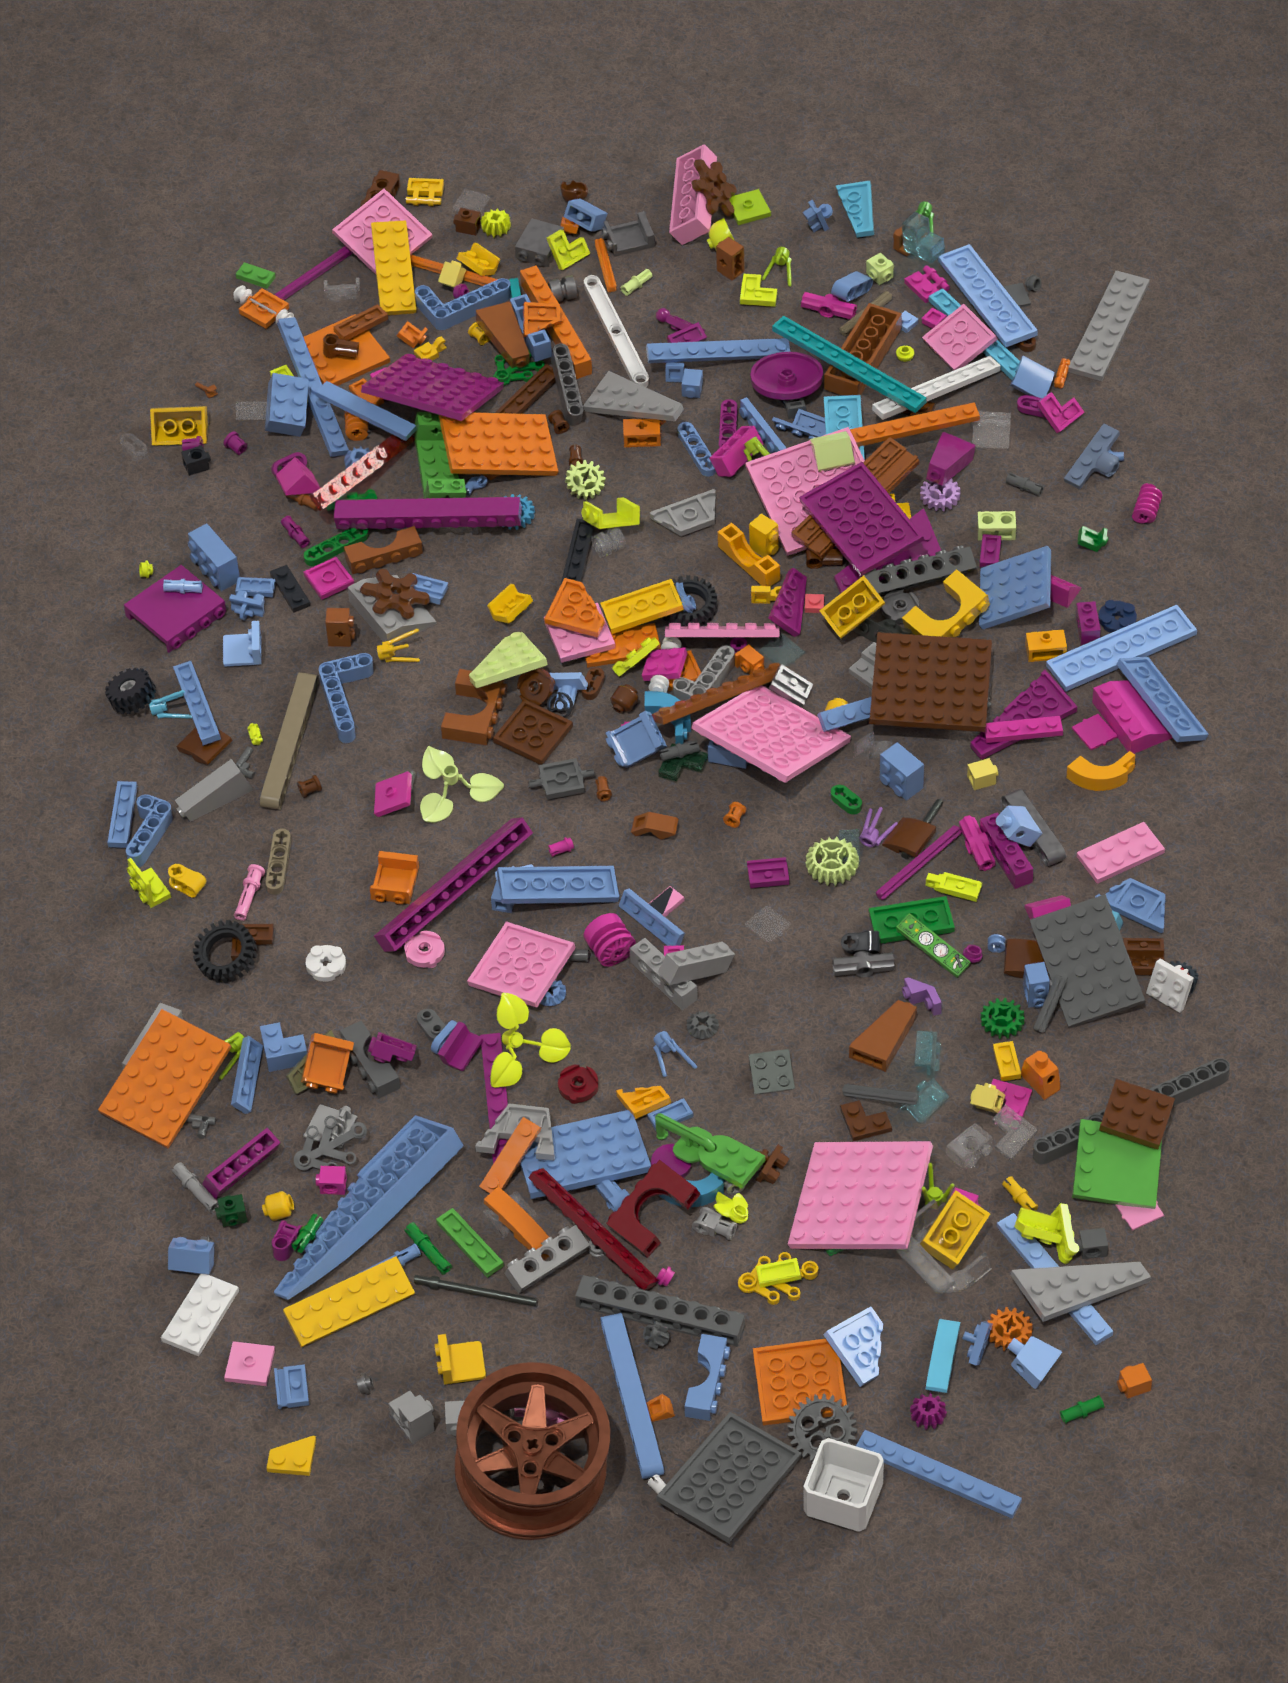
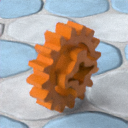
M1005 1307V1312L998 1309L997 1316L991 1314L990 1320L987 1321L993 1324L989 1334V1341H995L996 1348L1001 1345L1003 1351L1006 1350L1014 1338L1026 1344L1032 1336L1033 1324L1030 1323V1317H1024V1311L1017 1313L1016 1308L1009 1311L1008 1307Z

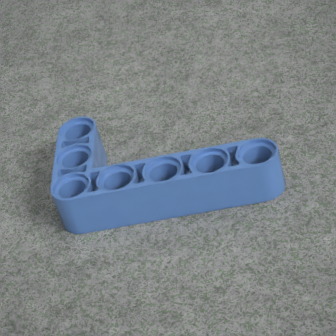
M505 278L495 280L446 304H443L428 286L421 285L415 289L417 307L438 330L448 329L476 316V310L501 304L511 298L510 281Z
M367 653L324 662L319 666L320 683L338 738L343 743L352 742L356 736L354 721L341 684L368 678L373 675V660L371 655Z

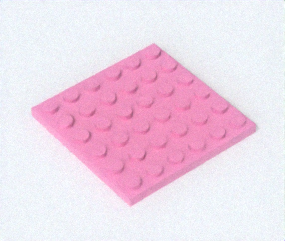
M849 427L827 435L844 431L848 433L855 464L818 472L810 440L745 463V467L769 518L778 524V538L787 556L807 548L791 536V532L810 515L800 502L799 497L858 463L865 461Z
M762 685L740 694L696 720L692 725V729L701 736L707 737L714 741L715 744L721 745L731 753L740 756L748 763H752L762 771L773 775L779 781L785 783L850 743L851 739L850 735L838 728L823 732L817 716Z
M931 1141L815 1142L788 1246L791 1249H908L922 1193L921 1188L924 1184L933 1148Z

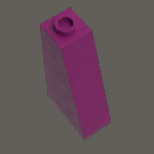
M943 432L929 463L926 479L943 486L972 462L976 445Z

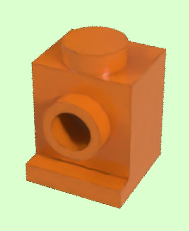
M748 644L735 654V667H741L745 673L753 674V671L757 669H764V657Z

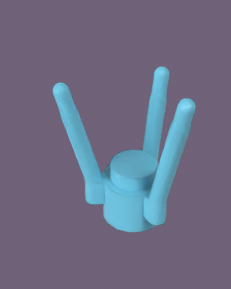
M184 690L160 699L151 700L152 702L149 704L152 715H157L158 719L164 717L193 719L189 714L164 713V711H167L166 702L184 696Z

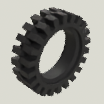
M686 575V580L679 576L678 583H683L685 593L698 594L704 599L705 605L699 611L693 613L676 612L664 616L662 619L664 621L667 620L668 625L669 623H681V626H688V623H700V626H702L703 623L706 626L709 623L708 620L712 621L717 613V593H715V588L712 587L710 582L706 583V580L703 578L699 582L698 576H694L693 580L690 579V575ZM673 578L672 581L676 588L677 581L675 580V578Z
M221 920L218 921V927L214 923L211 924L212 930L210 931L206 927L203 930L206 934L205 936L202 934L198 935L200 942L195 941L194 943L196 948H193L195 955L193 958L198 968L209 980L212 981L214 979L217 983H220V980H222L223 983H228V978L232 982L236 980V974L240 978L244 975L241 972L243 969L248 973L250 969L247 965H254L255 962L252 958L257 957L255 952L257 951V946L255 945L254 938L243 924L240 925L237 921L232 923L231 920H226V924H224ZM226 937L239 939L241 941V952L232 963L216 966L209 962L210 949L218 940Z

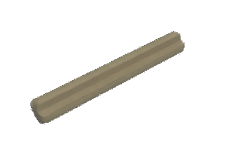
M885 291L873 300L871 304L883 307L892 300V294ZM865 308L839 328L840 334L847 336L851 333Z

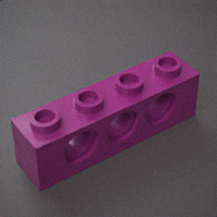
M999 813L981 818V832L986 833L989 848L1014 889L1033 883V867L1018 843L1008 839L1001 827L996 824V818Z
M268 1128L264 1129L205 1177L202 1185L217 1199L278 1149L281 1142Z

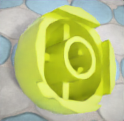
M724 218L715 222L710 227L708 232L710 238L707 239V242L711 249L715 248L716 250L718 243L727 237L734 240Z

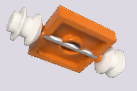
M243 285L234 291V301H240L242 305L239 308V314L265 329L275 321L277 324L278 319L294 317L293 313H288L287 311L289 309L288 302L263 288L254 296H252V290H246V287Z

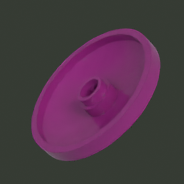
M779 352L765 356L757 361L751 369V384L758 393L773 399L790 400L807 396L816 391L823 382V368L819 361L812 356L799 352Z

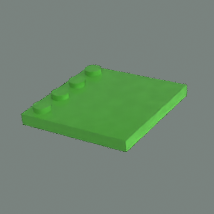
M1081 1119L1079 1123L1072 1198L1155 1209L1162 1140L1157 1150L1100 1131L1101 1122Z

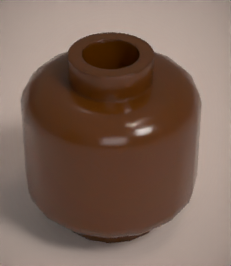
M628 684L618 686L610 698L613 705L612 708L620 714L631 712L639 700L637 690Z

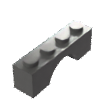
M362 1020L340 1030L342 1040L354 1042L349 1059L353 1065L356 1064L358 1066V1073L362 1079L365 1078L367 1080V1086L371 1093L375 1092L379 1099L400 1089L399 1077L390 1063H375L366 1057L371 1042V1034Z

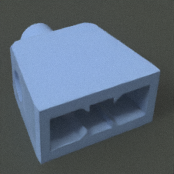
M1007 806L996 818V824L1001 827L1008 839L1028 847L1042 835L1041 830L1024 806Z
M1032 1336L1025 1345L1014 1338L1007 1347V1349L1017 1355L1011 1366L1035 1389L1062 1353L1053 1346Z

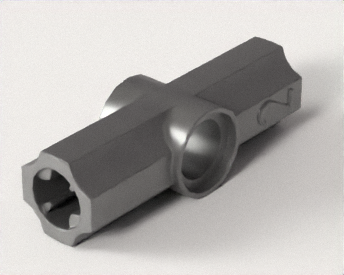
M859 951L851 957L832 958L834 976L856 974L858 977H869L873 972L894 970V957L892 953L871 955L867 951Z

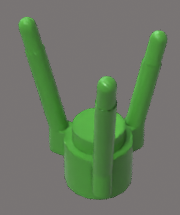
M924 201L919 204L914 215H919L921 220L929 219L930 241H933L934 213L931 212L932 205Z

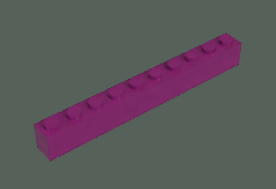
M520 497L336 500L334 521L336 529L343 530L350 528L402 529L413 526L415 528L521 526L522 506Z
M523 817L510 819L376 933L374 937L384 952L396 951L533 834Z

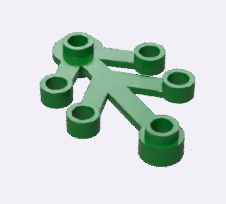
M497 355L494 358L497 371L493 377L497 378L499 382H504V385L509 384L513 380L528 382L533 377L531 371H524L523 373L514 372L530 369L538 372L544 366V362L539 360L529 362V364L523 367L511 368L509 366L505 369L504 357Z

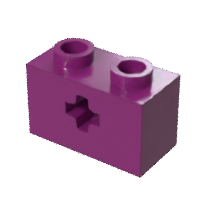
M1095 601L1076 603V623L1081 646L1100 638L1101 629Z

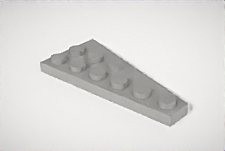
M610 371L607 372L583 405L586 412L676 421L684 410L681 403Z
M1141 1262L1012 1270L1010 1274L1043 1322L1150 1282L1151 1276Z

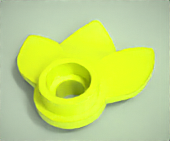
M717 1192V1204L714 1205L716 1211L725 1217L731 1218L736 1223H745L748 1219V1204L744 1197L737 1193L730 1199L721 1192Z

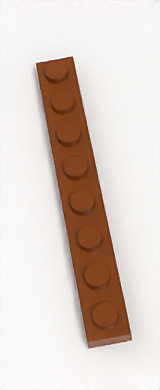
M772 663L768 668L753 671V674L739 676L738 680L733 682H724L718 688L707 689L705 693L692 695L690 699L685 701H677L673 706L662 707L658 712L653 713L652 716L655 722L664 725L771 682L780 663Z

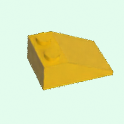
M955 1190L918 1247L953 1270L968 1250L990 1213Z

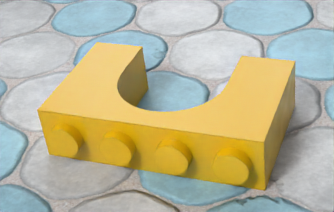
M956 569L943 583L945 591L961 604L959 611L947 620H934L917 606H914L902 617L904 627L910 629L915 635L957 637L962 629L973 623L980 613L988 609L990 605L988 595Z

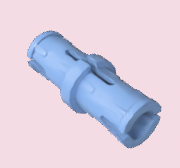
M164 579L163 591H176L181 594H185V592L202 593V581Z

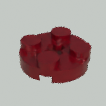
M576 1064L568 1066L560 1073V1078L558 1079L559 1093L572 1104L587 1101L598 1092V1076L588 1066L586 1068ZM575 1081L583 1082L582 1085L575 1086Z

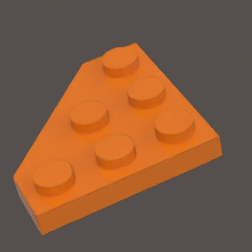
M564 578L544 618L545 624L599 637L605 624L604 617L597 610L596 604L586 592L582 582Z

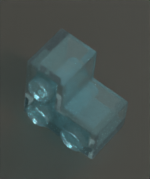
M914 212L902 223L903 246L906 252L931 264L945 252L944 238L930 232L928 217Z

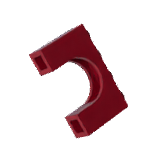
M661 1160L649 1168L648 1174L644 1179L637 1182L633 1192L623 1199L621 1206L609 1216L606 1223L613 1232L647 1258L661 1242L656 1235L640 1224L639 1212L643 1203L655 1195H666L688 1210L701 1195L695 1186Z

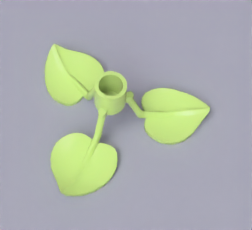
M428 746L424 753L422 762L424 774L430 779H438L443 776L444 780L442 797L437 793H431L426 795L421 801L420 810L425 822H440L451 815L453 802L445 798L448 785H454L458 780H461L467 788H471L470 796L478 802L492 800L504 788V784L498 778L485 773L473 775L470 779L471 784H468L462 777V774H458V768L454 765L451 755L431 746Z

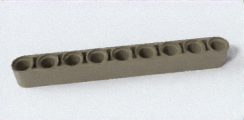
M298 673L262 789L260 807L278 810L282 807L319 684L318 675Z

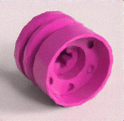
M614 913L603 914L594 919L586 927L583 934L585 942L593 950L598 961L603 966L608 967L626 960L630 956V948L636 944L635 939L626 929L623 921Z

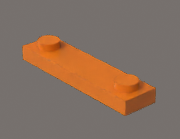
M523 1117L479 1187L489 1194L498 1186L504 1190L542 1128Z

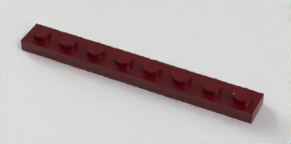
M544 1168L533 1171L528 1178L533 1182L534 1186L541 1190L550 1202L556 1204L562 1210V1213L576 1224L580 1231L588 1235L591 1241L599 1246L606 1256L620 1267L622 1272L628 1274L639 1288L647 1290L658 1283L659 1280Z

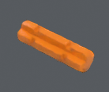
M1061 359L1054 381L1055 388L1062 389L1064 387L1068 366L1071 362L1069 359Z

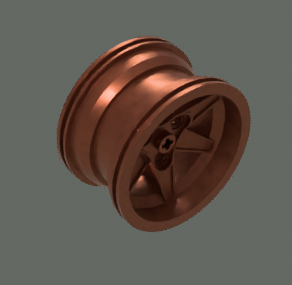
M528 1362L514 1364L501 1368L485 1377L472 1389L465 1399L457 1421L455 1480L461 1499L479 1522L494 1532L514 1539H546L562 1534L582 1522L594 1509L602 1495L606 1478V1459L610 1445L609 1419L605 1407L596 1392L576 1374L564 1368L546 1363ZM526 1407L522 1425L501 1413L514 1408ZM545 1408L556 1411L569 1419L546 1427ZM486 1429L497 1435L502 1440L504 1447L478 1459L476 1443L481 1431ZM514 1437L517 1438L519 1441L511 1442L509 1439ZM576 1439H585L588 1458L584 1469L560 1453L565 1444ZM554 1441L556 1445L550 1446L547 1442ZM518 1469L520 1493L496 1484L488 1476L501 1471ZM526 1470H533V1471H535V1473H534V1474H527V1473H525V1471H526ZM542 1472L560 1477L570 1484L554 1492L536 1494Z

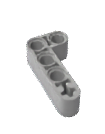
M730 646L720 647L695 682L683 677L675 679L673 681V696L685 701L690 699L692 695L703 694L707 689L720 687L735 665L734 649Z

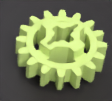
M584 460L583 464L577 461L576 467L574 465L570 466V470H567L565 483H568L567 489H572L571 495L576 493L578 499L584 496V500H587V496L593 499L595 494L600 495L601 490L604 489L605 484L603 483H605L606 478L602 477L604 471H599V465L594 467L593 461L587 464L586 460ZM586 476H588L587 480L583 484V480L586 478Z

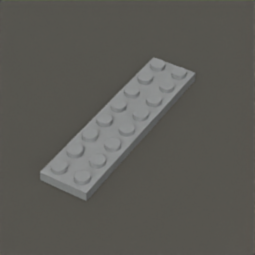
M1115 271L1068 366V372L1099 381L1103 380L1149 286L1150 279Z

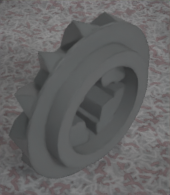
M698 1010L696 1014L691 1013L690 1018L687 1019L686 1026L688 1032L693 1037L706 1039L712 1037L718 1031L719 1022L715 1014ZM706 1021V1026H704V1025H700V1026H699V1022H702V1023H703V1022Z

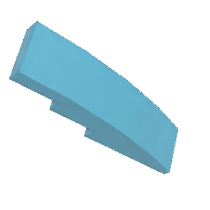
M939 1319L925 1390L947 1393L960 1322Z

